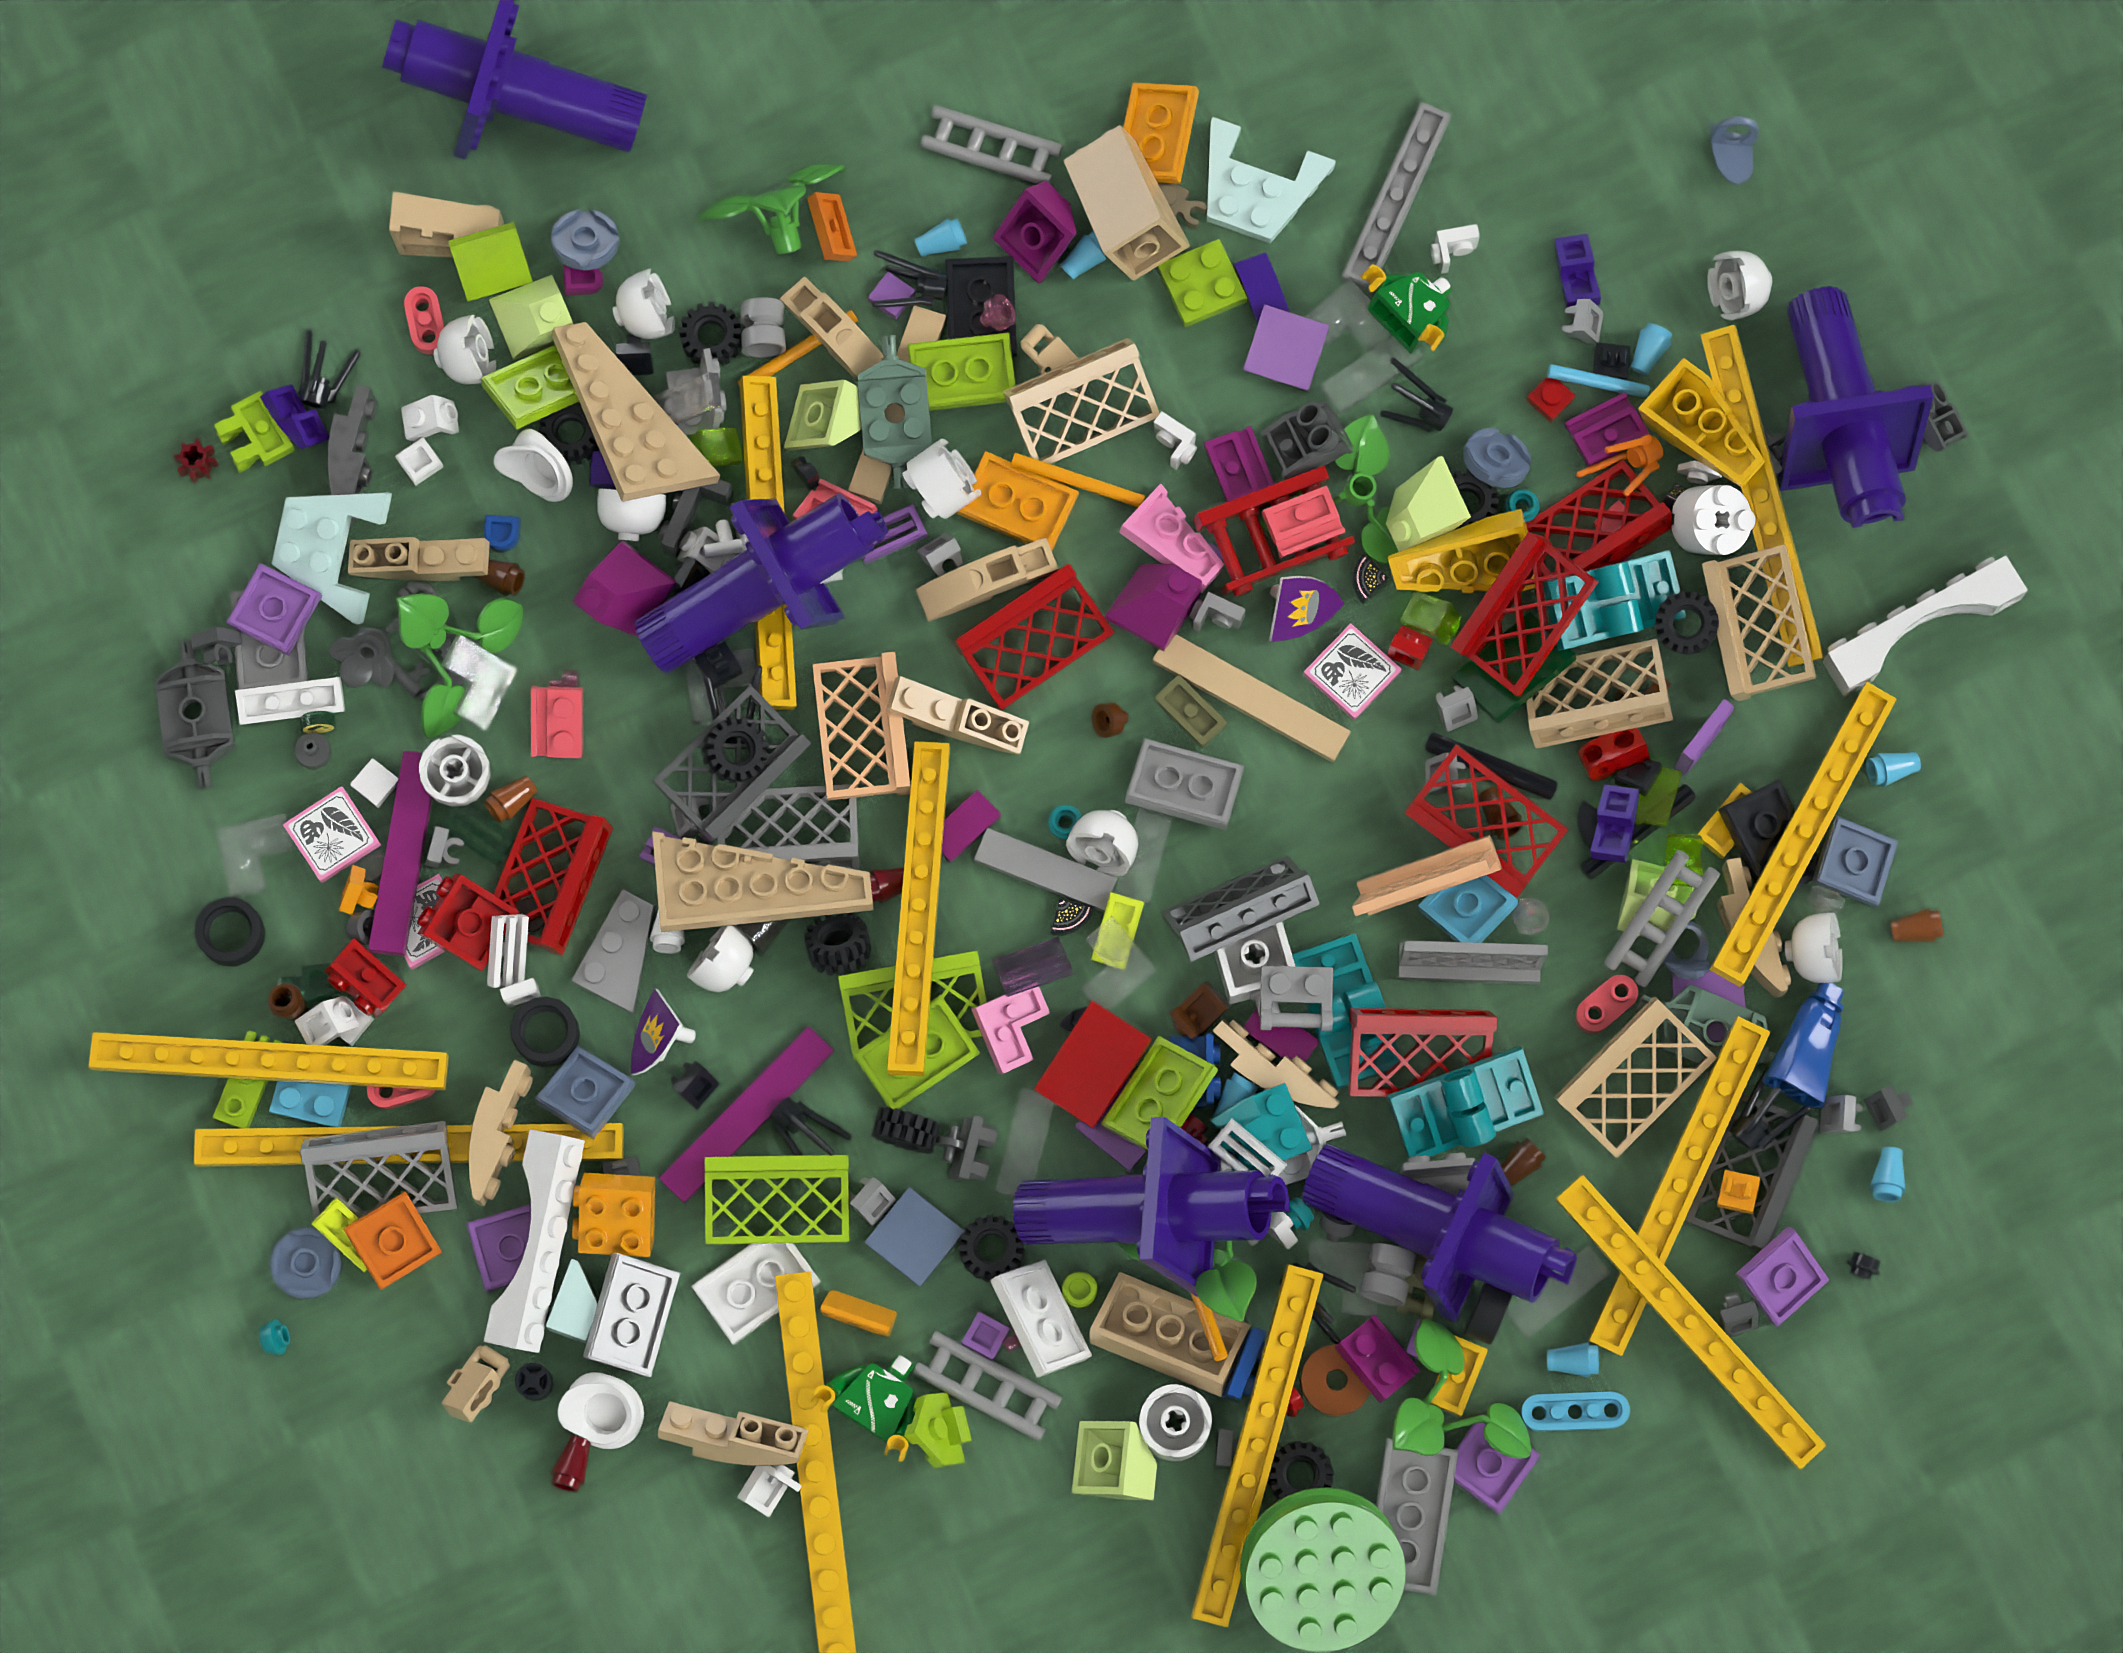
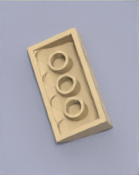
M1119 1272L1089 1330L1090 1344L1222 1397L1238 1362L1251 1325L1224 1317L1212 1310L1228 1354L1226 1359L1215 1361L1193 1301Z

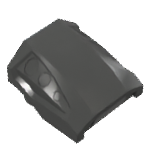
M1925 381L1918 385V387L1930 385L1933 401L1922 442L1936 452H1939L1970 436L1955 406L1948 402L1946 392L1941 384L1937 381H1932L1928 384Z
M1324 400L1319 403L1308 402L1298 411L1288 412L1261 431L1283 470L1281 474L1285 480L1327 465L1346 453H1352L1354 448L1342 423Z

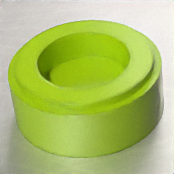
M1073 1272L1063 1281L1062 1295L1066 1303L1073 1308H1086L1097 1297V1283L1086 1272Z

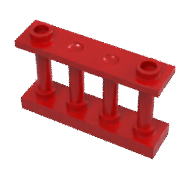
M1325 465L1199 512L1192 519L1197 532L1207 529L1209 534L1213 533L1232 582L1222 587L1221 592L1223 596L1233 592L1234 597H1239L1253 591V584L1327 556L1329 561H1333L1349 554L1347 549L1355 543L1354 537L1350 536L1339 540L1337 536L1326 540L1327 546L1308 552L1307 548L1294 553L1295 558L1276 564L1257 517L1260 514L1258 510L1268 505L1272 507L1290 500V497L1297 494H1306L1321 488V485H1324L1329 479ZM1239 517L1241 522H1245L1263 570L1248 576H1244L1226 531L1228 526L1226 521Z

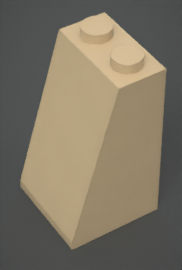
M1121 125L1108 130L1100 138L1078 149L1073 155L1063 160L1103 254L1131 280L1138 279L1190 247L1135 139Z

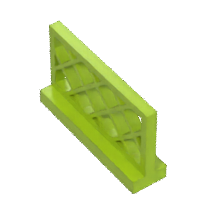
M978 951L933 959L932 981L945 989L941 995L943 999L950 992L966 1003L957 1016L958 1021L969 1006L972 1008L977 1007L972 1003L977 994L980 1005L987 1002ZM896 966L838 976L852 1054L859 1050L857 1036L865 1025L879 1035L883 1034L882 1031L868 1023V1020L879 1004L892 1013V1008L882 1002L888 991L894 988ZM974 973L977 988L968 1000L954 991L952 986L959 976ZM954 977L948 986L940 981L941 979ZM884 990L879 999L870 994L871 992ZM865 994L876 1002L865 1019L852 1012L849 996ZM853 1017L862 1022L857 1031H855ZM964 1028L970 1038L982 1037L980 1030L969 1031Z
M848 1155L705 1157V1245L849 1242ZM826 1178H841V1193L832 1203L816 1190ZM763 1179L773 1189L760 1204L744 1191L753 1180ZM770 1179L784 1180L776 1186ZM789 1179H799L809 1188L796 1204L780 1190ZM806 1179L819 1180L812 1186ZM712 1180H728L737 1189V1192L722 1205L712 1195ZM734 1180L747 1181L740 1187ZM812 1192L827 1206L814 1221L798 1208ZM776 1193L792 1207L778 1222L762 1208ZM740 1194L756 1207L742 1223L726 1209ZM840 1199L841 1213L834 1207ZM712 1201L720 1208L713 1216ZM795 1210L809 1226L801 1235L791 1236L780 1225ZM831 1210L841 1219L842 1235H826L816 1224ZM758 1211L774 1225L764 1236H754L745 1227ZM722 1212L738 1225L728 1237H713V1221ZM814 1228L820 1235L806 1234ZM741 1229L748 1235L734 1237ZM778 1229L784 1236L770 1235Z

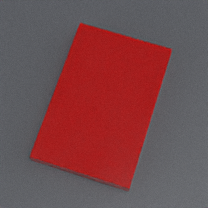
M1092 1000L1034 1090L1094 1129L1152 1039Z

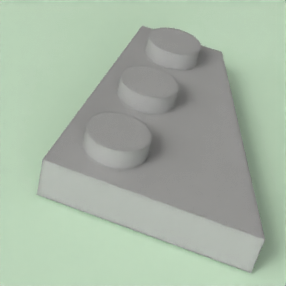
M622 889L571 980L572 983L635 1015L636 999L642 978V968L649 941L654 906Z

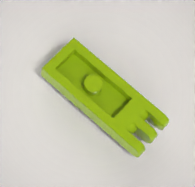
M249 1030L244 1041L255 1042L257 1033ZM262 1035L258 1042H269L270 1037ZM274 1040L273 1043H283V1042H281V1041H279V1040ZM228 1078L212 1118L238 1129L250 1128L269 1080Z

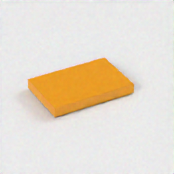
M1132 83L1123 128L1135 139L1157 183L1181 184L1199 94L1196 86Z
M985 451L974 473L977 482L972 485L974 491L981 490V496L960 509L957 514L1025 544L1046 538L1051 551H1053L1079 496V491L1050 478L1011 466L1010 461Z

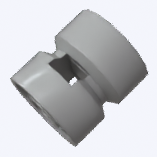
M754 298L740 304L741 326L746 328L741 332L742 353L756 358H770L786 351L785 330L780 327L785 324L784 303L774 298Z
M1372 1244L1367 1262L1371 1272L1364 1274L1360 1295L1383 1305L1404 1306L1410 1286L1405 1281V1278L1413 1274L1417 1256L1409 1250L1394 1245Z

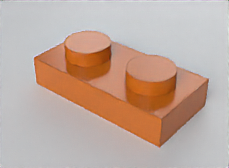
M815 192L807 197L824 260L849 262L857 257L840 195Z

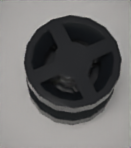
M527 1363L517 1371L515 1387L527 1400L533 1402L541 1401L552 1392L554 1386L553 1377L543 1365Z

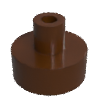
M1115 702L1096 705L1091 717L1094 731L1102 738L1120 735L1124 725L1128 722L1127 712L1122 710Z

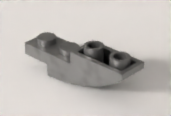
M356 386L348 416L334 413L328 445V474L332 495L362 493L363 487H368L371 482L373 469L370 467L365 454L360 453L366 450L369 433L366 432L368 422L375 419L378 409V401L375 400L370 387ZM352 516L351 524H350V528H351V529H352V525H353V522H354V518H355V519H359V518H356V517H353V516Z

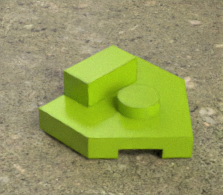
M946 1392L927 1394L916 1398L913 1407L915 1412L913 1422L907 1425L904 1436L912 1445L918 1444L926 1453L925 1459L934 1468L956 1466L965 1463L961 1445L972 1441L964 1407H951L949 1396Z

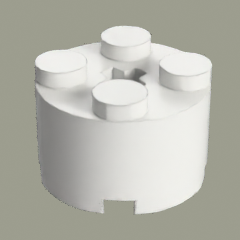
M943 438L908 461L907 470L902 473L907 484L913 490L917 488L925 499L922 501V505L933 519L938 515L947 519L981 496L980 489L975 491L972 485L977 480L972 470L956 449L949 452L944 447L949 442Z
M1697 486L1685 490L1675 501L1672 509V514H1675L1674 525L1671 526L1675 540L1687 552L1700 555H1726L1738 550L1745 543L1751 529L1755 526L1756 518L1750 509L1747 499L1732 486Z
M1170 1384L1156 1389L1145 1400L1140 1411L1138 1425L1142 1437L1152 1454L1163 1460L1181 1461L1196 1455L1204 1447L1211 1431L1212 1416L1208 1403L1202 1395L1186 1386ZM1174 1414L1177 1419H1184L1185 1422L1181 1424L1180 1431L1175 1432L1173 1427H1166V1424L1169 1423V1415Z

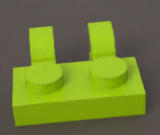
M261 390L230 406L234 416L214 424V428L217 431L216 434L223 445L234 440L242 431H244L249 439L250 444L230 452L233 463L239 473L249 469L258 459L266 467L295 451L289 437L281 430L260 398L263 395Z

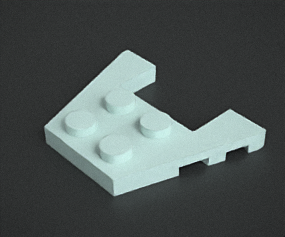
M1212 117L1210 124L1207 222L1270 244L1294 217L1306 199L1311 197L1318 189V185L1327 175L1329 176L1334 170L1336 160L1307 150L1296 180H1289L1230 159L1241 127Z
M392 493L287 497L272 565L291 579L320 592L322 595L320 600L352 623H363L370 593L338 584L351 519L353 516L379 525L385 524Z

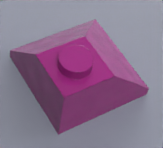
M1047 181L1026 188L992 239L1010 256H1013V259L1039 284L1043 282L1077 234L1071 205Z
M621 541L588 575L572 602L597 622L639 637L635 629V620L663 604L677 581L625 541Z
M1141 564L1105 614V619L1164 652L1192 612L1196 601L1200 599L1202 580L1174 564Z

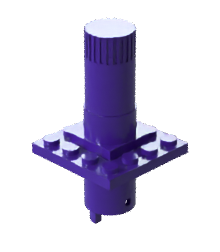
M499 0L487 41L419 19L416 25L398 19L395 20L382 68L400 73L399 82L468 103L453 156L466 160L469 149L476 151L485 121L492 123L495 112L528 123L534 122L630 153L640 124L647 94L549 63L550 61L514 50L517 38L511 37V32L520 6L513 3L514 0Z
M1832 286L1807 290L1805 293L1795 297L1787 306V315L1808 388L1809 401L1792 406L1780 463L1782 471L1778 474L1777 480L1780 491L1832 483L1840 516L1844 521L1851 524V528L1862 527L1863 524L1878 522L1892 516L1893 522L1904 520L1902 507L1906 502V497L1899 473L1915 471L1933 401L1931 386L1918 387L1912 385L1901 390L1876 391L1873 380L1868 372L1846 292L1838 289V287L1832 288Z
M838 493L790 523L777 499L738 501L730 506L734 514L731 520L736 530L741 535L745 534L749 542L744 544L747 550L722 564L718 570L635 620L636 633L642 646L655 665L661 671L663 670L664 673L668 674L700 655L708 648L718 644L750 623L759 621L785 604L787 607L784 608V611L789 621L795 627L798 625L801 630L835 625L846 617L827 585L821 582L873 551V542L877 541L879 543L885 538L886 534H888V529L880 511H876L873 514L867 511L859 516L852 504L842 494Z
M1151 1117L1150 1129L1146 1133L1148 1159L1147 1164L1144 1166L1143 1174L1101 1178L1024 1180L1017 1187V1192L1014 1195L1015 1199L1013 1200V1221L1016 1233L1019 1235L1022 1243L1026 1245L1110 1242L1137 1244V1253L1140 1261L1198 1297L1196 1292L1197 1278L1201 1273L1213 1269L1215 1241L1262 1240L1269 1230L1272 1212H1289L1288 1191L1281 1177L1273 1174L1265 1177L1259 1170L1220 1171L1221 1158L1166 1117Z
M1326 1144L1320 1150L1306 1178L1302 1197L1305 1204L1394 1241L1399 1246L1428 1258L1421 1273V1279L1424 1280L1422 1285L1441 1316L1452 1322H1456L1475 1279L1530 1303H1534L1541 1295L1549 1278L1568 1286L1576 1265L1577 1255L1568 1247L1565 1249L1560 1248L1559 1239L1505 1217L1515 1194L1497 1158L1483 1153L1479 1162H1473L1467 1175L1469 1185L1466 1191L1459 1189L1457 1196L1428 1183L1418 1182L1331 1144Z

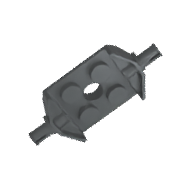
M187 639L186 643L184 640L179 641L181 653L179 664L164 671L155 680L163 750L167 759L191 766L196 770L197 789L204 790L205 786L207 789L213 787L210 774L211 765L236 748V743L233 741L225 680L227 674L224 670L211 664L198 662L195 658L194 649H192L191 639ZM189 704H201L202 713L198 718L192 720L185 718L184 711Z

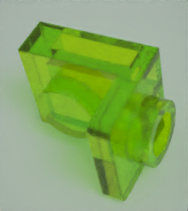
M737 428L699 429L689 439L712 466L738 465L743 460Z
M1415 591L1400 622L1410 629L1434 636L1439 644L1446 646L1450 638L1456 634L1461 617L1450 602Z
M1669 833L1667 835L1663 861L1664 870L1676 851L1681 850L1689 856L1684 866L1703 876L1701 864L1702 836ZM1677 878L1671 885L1692 887Z

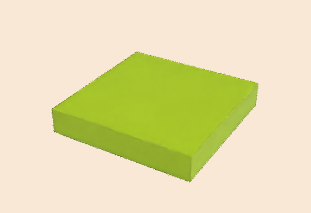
M514 222L448 241L468 302L533 282Z

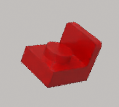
M1401 626L1398 633H1395L1387 656L1419 671L1430 648L1432 639L1406 626Z

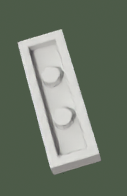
M341 677L235 690L240 725L345 711Z

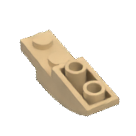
M805 276L779 298L784 303V307L827 348L828 353L856 380L859 373L879 363L881 358L884 357L851 318L825 292L821 293Z
M415 537L350 540L348 574L370 578L411 581H460V576L488 575L490 542L485 538L419 541Z
M1043 538L1018 548L1015 545L961 566L917 588L916 594L927 621L930 622L989 601L993 598V595L1052 575L1059 568L1047 539Z
M902 676L895 678L886 711L910 719L913 725L960 741L1015 755L1021 753L1029 721L969 698L959 699Z
M1740 857L1726 860L1722 866L1728 895L1721 896L1716 905L1727 936L1750 895L1748 887L1752 886L1749 869L1746 866H1742ZM1772 931L1750 972L1760 985L1775 998L1782 997L1788 990L1787 986L1791 984L1788 967L1786 964L1781 965L1778 953L1782 951V942L1778 931Z
M1234 1019L1230 1023L1221 1020L1214 1028L1213 1032L1239 1054L1231 1063V1066L1260 1087L1268 1090L1285 1083L1292 1101L1324 1108H1336L1339 1105L1340 1101L1336 1098L1339 1092L1325 1079L1318 1083L1308 1073L1312 1068L1297 1055L1293 1059L1285 1056L1276 1065L1272 1061L1276 1056L1262 1043L1255 1047L1245 1037L1249 1032Z
M516 1060L513 1061L499 1092L485 1087L473 1122L469 1148V1176L473 1199L481 1206H485L488 1199H494L501 1183L497 1179L503 1166L507 1168L516 1151V1148L512 1147L514 1141L510 1135L503 1132L505 1128L510 1129L514 1124L518 1110L514 1108L519 1097L527 1095L533 1081V1077H530L531 1070L529 1067Z
M670 1401L658 1429L659 1439L693 1447L692 1456L726 1463L760 1466L798 1463L808 1436V1429L739 1411L735 1419Z

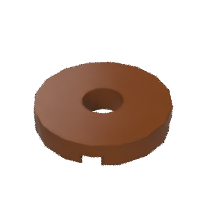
M1337 1344L1323 1346L1312 1353L1303 1366L1300 1378L1302 1393L1309 1405L1322 1414L1332 1417L1352 1414L1362 1407L1370 1395L1367 1387L1334 1348ZM1340 1371L1345 1375L1347 1384L1342 1390L1336 1391L1328 1387L1326 1377L1330 1372Z

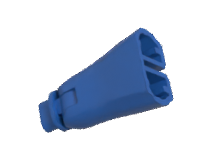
M1819 983L1816 992H1811L1808 999L1798 1009L1784 1042L1775 1054L1763 1077L1762 1082L1772 1089L1776 1086L1780 1087V1092H1785L1787 1098L1801 1106L1808 1105L1810 1108L1824 1107L1833 1053L1840 1030V1012L1844 1008L1840 1003L1844 990L1833 983Z

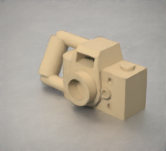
M1036 324L1020 341L1022 350L1039 367L1038 372L1041 375L1046 373L1044 371L1046 368L1051 371L1079 359L1058 336L1054 337L1044 325ZM1043 337L1048 344L1037 353L1033 347Z
M487 1345L478 1346L462 1369H456L446 1382L451 1390L441 1404L449 1415L471 1423L479 1411L491 1403L492 1393L499 1388L502 1377L510 1368L508 1358ZM479 1359H482L486 1363L495 1367L497 1370L495 1372L493 1368L477 1362L479 1361Z

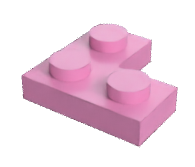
M1037 981L1030 982L971 1009L998 1074H1004L1034 1060L1020 1027L1050 1014Z

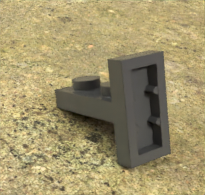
M719 480L715 484L685 489L676 493L672 504L674 514L670 522H664L659 534V541H662L661 546L664 554L677 558L680 552V542L688 532L703 497L729 506L733 496L730 483Z

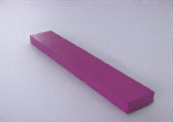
M403 751L368 948L370 953L404 957L406 955L433 797L426 792L420 779L419 763L423 754L421 752Z
M808 1026L659 1177V1180L686 1204L705 1185V1157H732L769 1120L774 1108L785 1098L791 1097L834 1053V1050Z

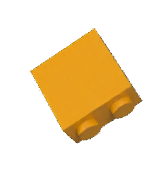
M584 1173L581 1184L575 1185L573 1191V1207H579V1218H574L572 1238L578 1240V1253L604 1255L619 1253L625 1256L650 1257L654 1244L656 1177Z

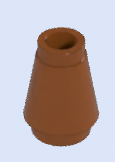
M524 775L522 778L489 792V797L483 802L490 815L498 823L504 820L510 821L532 796L537 793V788L531 779Z
M1926 908L1899 918L1896 921H1890L1893 942H1936V938L1944 937L1939 909L1930 911V908Z

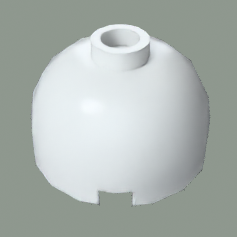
M1728 251L1716 255L1713 260H1717L1715 268L1709 269L1707 275L1708 291L1713 306L1718 307L1720 304L1722 311L1725 313L1721 314V316L1731 321L1743 319L1759 312L1767 303L1772 286V276L1764 262L1757 255L1746 251Z
M651 269L643 270L628 277L619 287L616 295L617 306L613 307V314L619 326L624 325L630 334L648 340L672 334L675 330L674 316L667 319L666 305H671L669 296L659 276L656 273L650 274Z
M475 315L461 317L449 322L440 332L437 348L434 349V359L437 366L442 368L451 379L461 384L481 383V377L496 371V359L489 362L488 349H494L493 340L484 321L480 317L474 318Z
M599 489L597 514L601 523L608 530L618 532V539L639 541V534L652 533L661 524L666 510V495L659 494L622 502L617 490Z
M451 735V737L433 741L423 752L419 763L420 779L426 792L437 802L451 807L466 806L476 801L486 790L490 779V764L482 747L474 740L461 735Z
M1115 810L1090 811L1072 827L1066 841V847L1069 854L1078 863L1085 865L1086 861L1100 866L1097 871L1117 877L1125 875L1132 866L1138 850V836L1133 826L1122 813Z
M1818 913L1805 917L1794 927L1792 940L1785 941L1787 962L1793 961L1797 973L1804 979L1814 983L1839 982L1842 978V949L1838 948L1837 940L1841 936L1835 913Z
M735 925L721 926L710 938L709 941L711 943L704 952L701 950L687 973L688 978L693 983L712 992L727 991L736 983L743 986L754 971L749 966L753 958V946L748 936Z

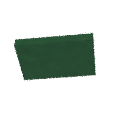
M1531 612L1524 616L1525 630L1540 627V621ZM1517 622L1503 634L1518 631ZM1541 632L1526 635L1528 654L1538 652L1542 646ZM1519 638L1504 639L1506 658L1520 656ZM1493 641L1479 654L1487 662L1498 660L1496 641ZM1556 643L1521 696L1514 695L1472 660L1452 675V680L1463 689L1469 687L1474 695L1475 703L1497 724H1500L1575 662L1577 658L1570 648L1558 651ZM1521 661L1507 664L1508 679L1515 684L1523 674ZM1499 665L1493 666V667H1495L1498 671H1500V670H1499Z

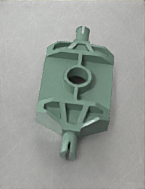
M885 335L881 336L884 357L881 358L879 363L857 375L864 456L891 465V469L894 468V489L901 488L900 479H902V488L907 489L909 486L902 474L907 470V462L933 445L926 381L927 373L925 368L900 360L899 356H896V335L889 336L890 346H888V337ZM891 404L901 406L905 413L903 420L898 423L889 422L885 417V409Z
M1693 984L1687 985L1669 1002L1663 1003L1717 1057L1736 1017L1739 1016L1767 1030L1765 1016ZM1644 994L1640 999L1642 1002L1638 1004V1009H1642L1652 998ZM1666 1018L1659 1025L1660 1043L1677 1042V1027ZM1712 1022L1719 1023L1724 1029V1037L1720 1042H1713L1707 1036V1027ZM1682 1033V1042H1691ZM1767 1041L1755 1066L1763 1063L1769 1066L1776 1054L1769 1051L1770 1047H1767ZM1660 1047L1662 1051H1670L1677 1055V1047ZM1682 1047V1057L1700 1064L1706 1058L1697 1047ZM1716 1060L1708 1067V1069L1712 1070Z

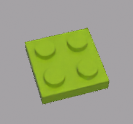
M1220 239L1169 259L1157 266L1161 279L1185 328L1247 302V296Z

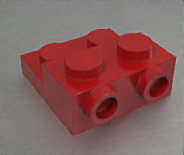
M454 874L452 878L446 876L436 889L435 894L440 897L434 907L427 906L419 916L417 924L421 928L417 934L442 950L455 955L478 971H483L489 961L492 916L516 915L519 911L462 874ZM504 923L503 937L506 934V923Z

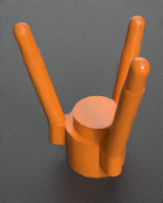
M1646 434L1638 439L1608 446L1604 449L1605 453L1628 450L1577 471L1576 477L1581 478L1628 459L1633 467L1644 468L1623 491V495L1628 496L1650 473L1660 468L1657 461L1663 457L1662 445L1656 437Z

